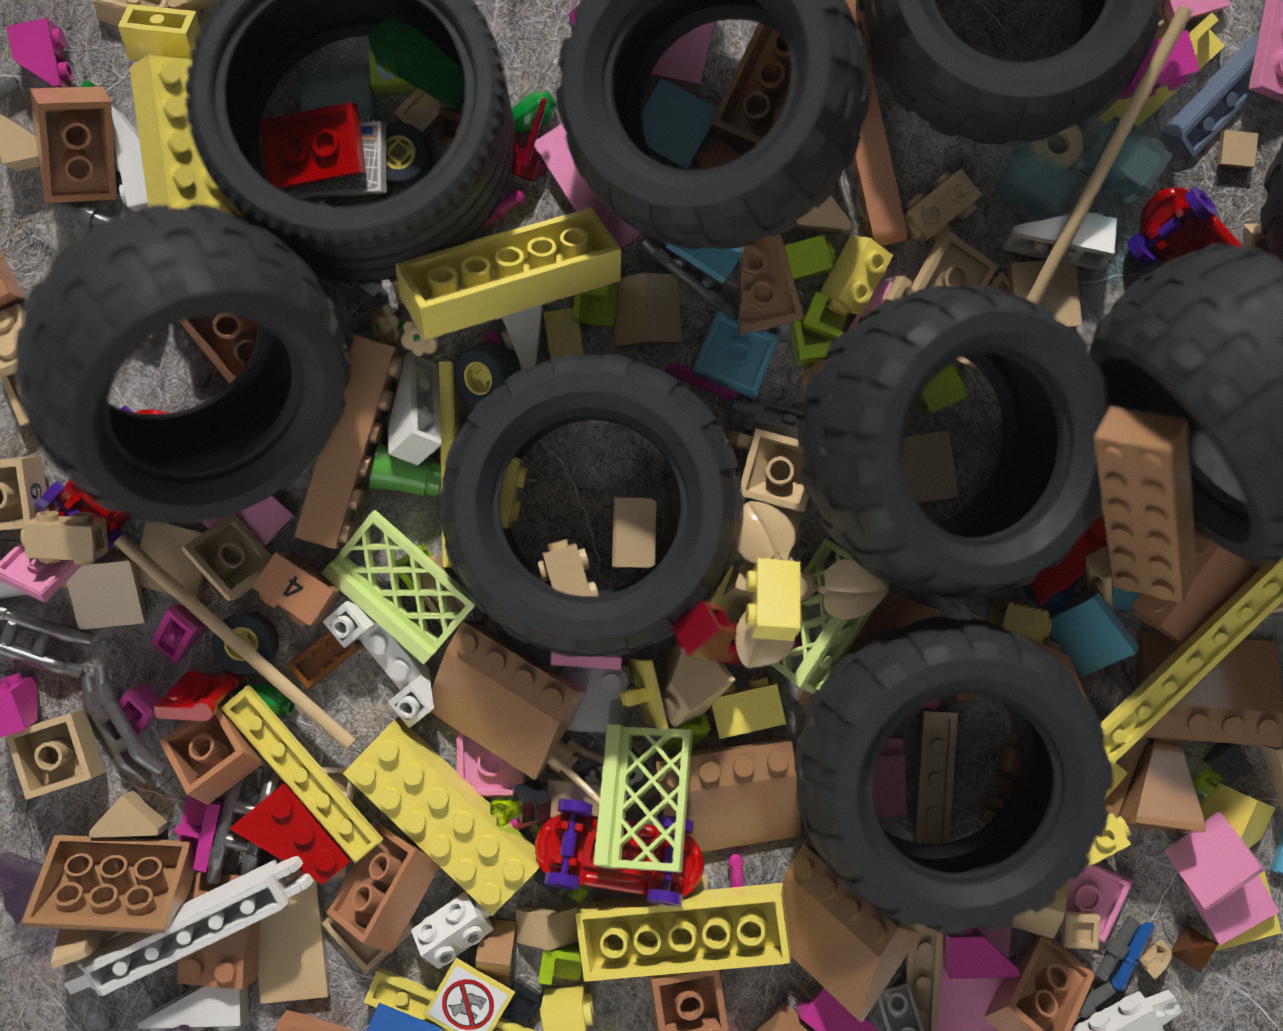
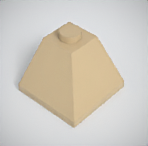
M755 429L741 480L743 497L805 513L809 496L806 495L802 484L800 471L805 467L803 448L798 447L797 439Z
M676 644L661 660L657 682L665 716L674 729L703 715L735 681V678L724 663L686 656Z

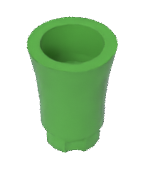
M382 443L378 444L372 465L369 489L393 490L424 496L425 493L433 496L439 495L441 464L432 463L431 459L426 458L417 466L389 455L388 446Z

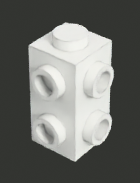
M464 891L437 912L426 917L420 924L411 929L421 957L440 969L442 966L451 963L456 956L470 946L479 943L494 928L489 919L490 914Z

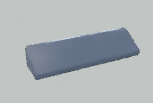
M1259 35L1252 36L1162 131L1165 138L1187 159L1193 160L1256 93L1249 89Z

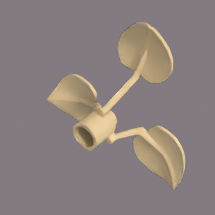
M750 501L744 505L743 520H739L735 541L740 554L753 563H756L757 558L771 559L774 557L775 560H784L779 553L789 551L794 546L795 531L792 523L782 512L768 504ZM851 559L837 561L827 569L824 576L826 586L816 584L811 574L800 572V600L809 598L815 591L826 593L823 602L824 608L827 613L839 619H853L868 613L888 593V587L877 576L869 573L855 560ZM745 613L738 622L737 635L735 637L736 649L741 662L747 668L775 664L784 659L793 648L794 641L751 638V625H746Z

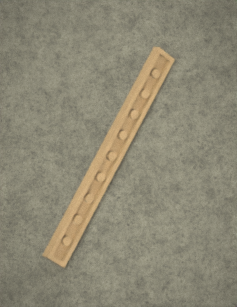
M922 709L913 842L941 844L950 842L958 713L956 711ZM916 924L913 927L921 934L906 955L904 984L909 983L924 1031H937L944 933Z

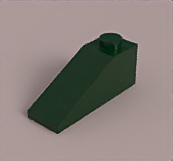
M389 13L367 36L377 65L456 111L465 102L466 82L464 70L417 28Z

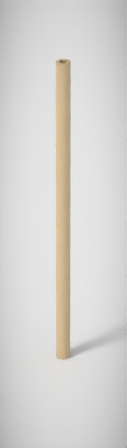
M1181 5L1177 9L1026 299L1038 305L1040 304L1193 12L1191 9Z
M123 534L115 541L114 544L341 746L347 750L356 740L132 540Z

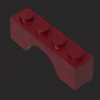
M702 601L671 627L677 637L675 639L676 645L686 656L744 666L736 649L735 637L739 620L730 623L720 605Z

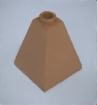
M1153 738V744L1145 745L1118 817L1121 816L1128 827L1179 834L1206 832V823L1182 747L1174 746L1173 739Z

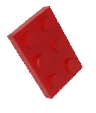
M346 102L259 121L266 181L279 191L366 174L358 104L354 102Z

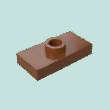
M328 630L286 665L308 691L359 651L362 646L356 640L344 648L331 631Z

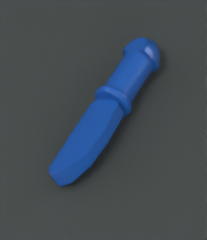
M1145 922L1140 925L1128 944L1130 949L1124 960H1122L1115 977H1112V987L1115 991L1120 992L1127 988V983L1133 970L1139 964L1137 960L1141 958L1154 931V923Z

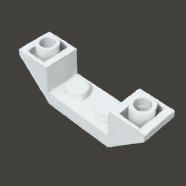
M346 601L323 621L344 648L359 639L396 684L400 692L391 698L388 703L409 728L434 709L429 668L425 664L423 665L360 607Z

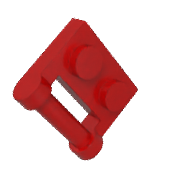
M227 670L223 674H206L201 671L186 672L154 705L155 716L158 719L208 721L215 715L217 706L227 694L235 691L241 685L242 676Z

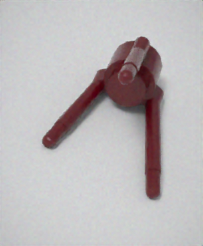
M541 98L527 146L522 148L521 152L522 133L517 132L514 135L515 148L513 164L510 165L512 166L511 174L531 182H536L538 175L544 177L547 169L544 161H539L541 154L533 151L547 104L546 98Z

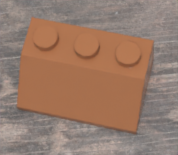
M1194 526L1197 574L1184 602L1161 600L1157 597L1140 593L1131 605L1136 618L1180 646L1225 604L1255 572V569L1244 559L1220 547L1196 526Z
M377 822L374 829L383 840L357 863H354L330 905L327 914L363 944L392 953L440 866L414 841Z

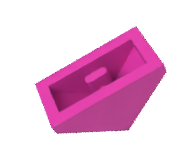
M172 605L167 609L151 643L173 663L177 664L207 631L208 627L184 605Z
M147 683L130 688L118 703L138 738L158 719L155 716L154 705L161 698Z

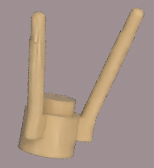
M560 739L547 762L550 765L549 768L561 778L571 779L599 806L600 797L572 768L579 760L574 755L576 752L601 764L604 763V757L580 746L573 739L567 744Z

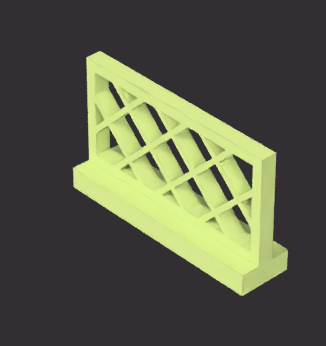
M376 510L370 513L337 557L321 573L423 665L442 647L448 637L476 606L462 586ZM373 523L384 532L385 543H371L369 528ZM394 549H403L410 556L411 566H396ZM352 550H364L366 566H357L347 556ZM372 550H386L388 566H374ZM429 572L435 577L437 589H422L420 573ZM375 573H390L392 589H383L378 585ZM398 573H412L414 590L400 589ZM401 596H415L417 612H409L402 606ZM423 596H438L440 612H425ZM446 596H456L466 606L461 612H448ZM427 619H441L443 633L439 638L428 629Z
M824 538L804 572L811 574L815 582L817 581V584L820 586H826L824 576L827 569L824 570V561L831 550L836 553V561L844 560V558L854 560L852 555L846 550ZM877 577L887 587L890 585L891 582ZM818 592V595L800 600L799 632H801L802 646L792 649L781 660L783 664L779 661L771 664V666L809 693L814 694L816 689L820 691L825 681L832 674L831 669L845 656L874 609L857 618L839 619L830 615L825 610L823 602L826 593ZM820 603L821 617L808 621L807 607ZM822 625L820 635L815 642L811 643L809 629ZM803 654L804 660L796 673L792 671L791 658Z
M607 724L594 865L606 869L622 868L682 872L692 730L637 728ZM633 736H645L653 745L640 758H637L632 752ZM652 737L661 738L656 742ZM670 738H683L682 751L671 760L661 747ZM658 751L668 764L653 777L643 763ZM632 758L634 760V763L630 766V761ZM681 761V767L679 770V768L676 765ZM640 768L649 778V781L635 793L628 785L629 776ZM673 769L680 777L679 786L668 795L658 781ZM655 786L665 799L650 812L640 798ZM628 793L631 795L629 800H627ZM678 796V803L676 804L673 800ZM636 802L645 812L646 816L632 828L625 820L626 810ZM670 804L677 812L676 822L665 830L655 816ZM652 821L662 835L647 847L637 833ZM624 827H625L626 830L628 831V833H627L625 836H624ZM673 832H675V840L670 836ZM633 837L643 849V852L633 861L622 860L623 845ZM666 839L674 848L673 863H660L652 853ZM648 856L652 862L642 861Z

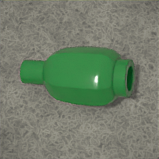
M548 90L544 93L534 91L513 107L514 135L517 132L530 134L541 98H546L547 104L540 129L552 121L557 104Z
M258 683L251 686L278 718L283 715H292L295 704L274 685ZM239 686L233 691L232 697L236 696L245 687Z

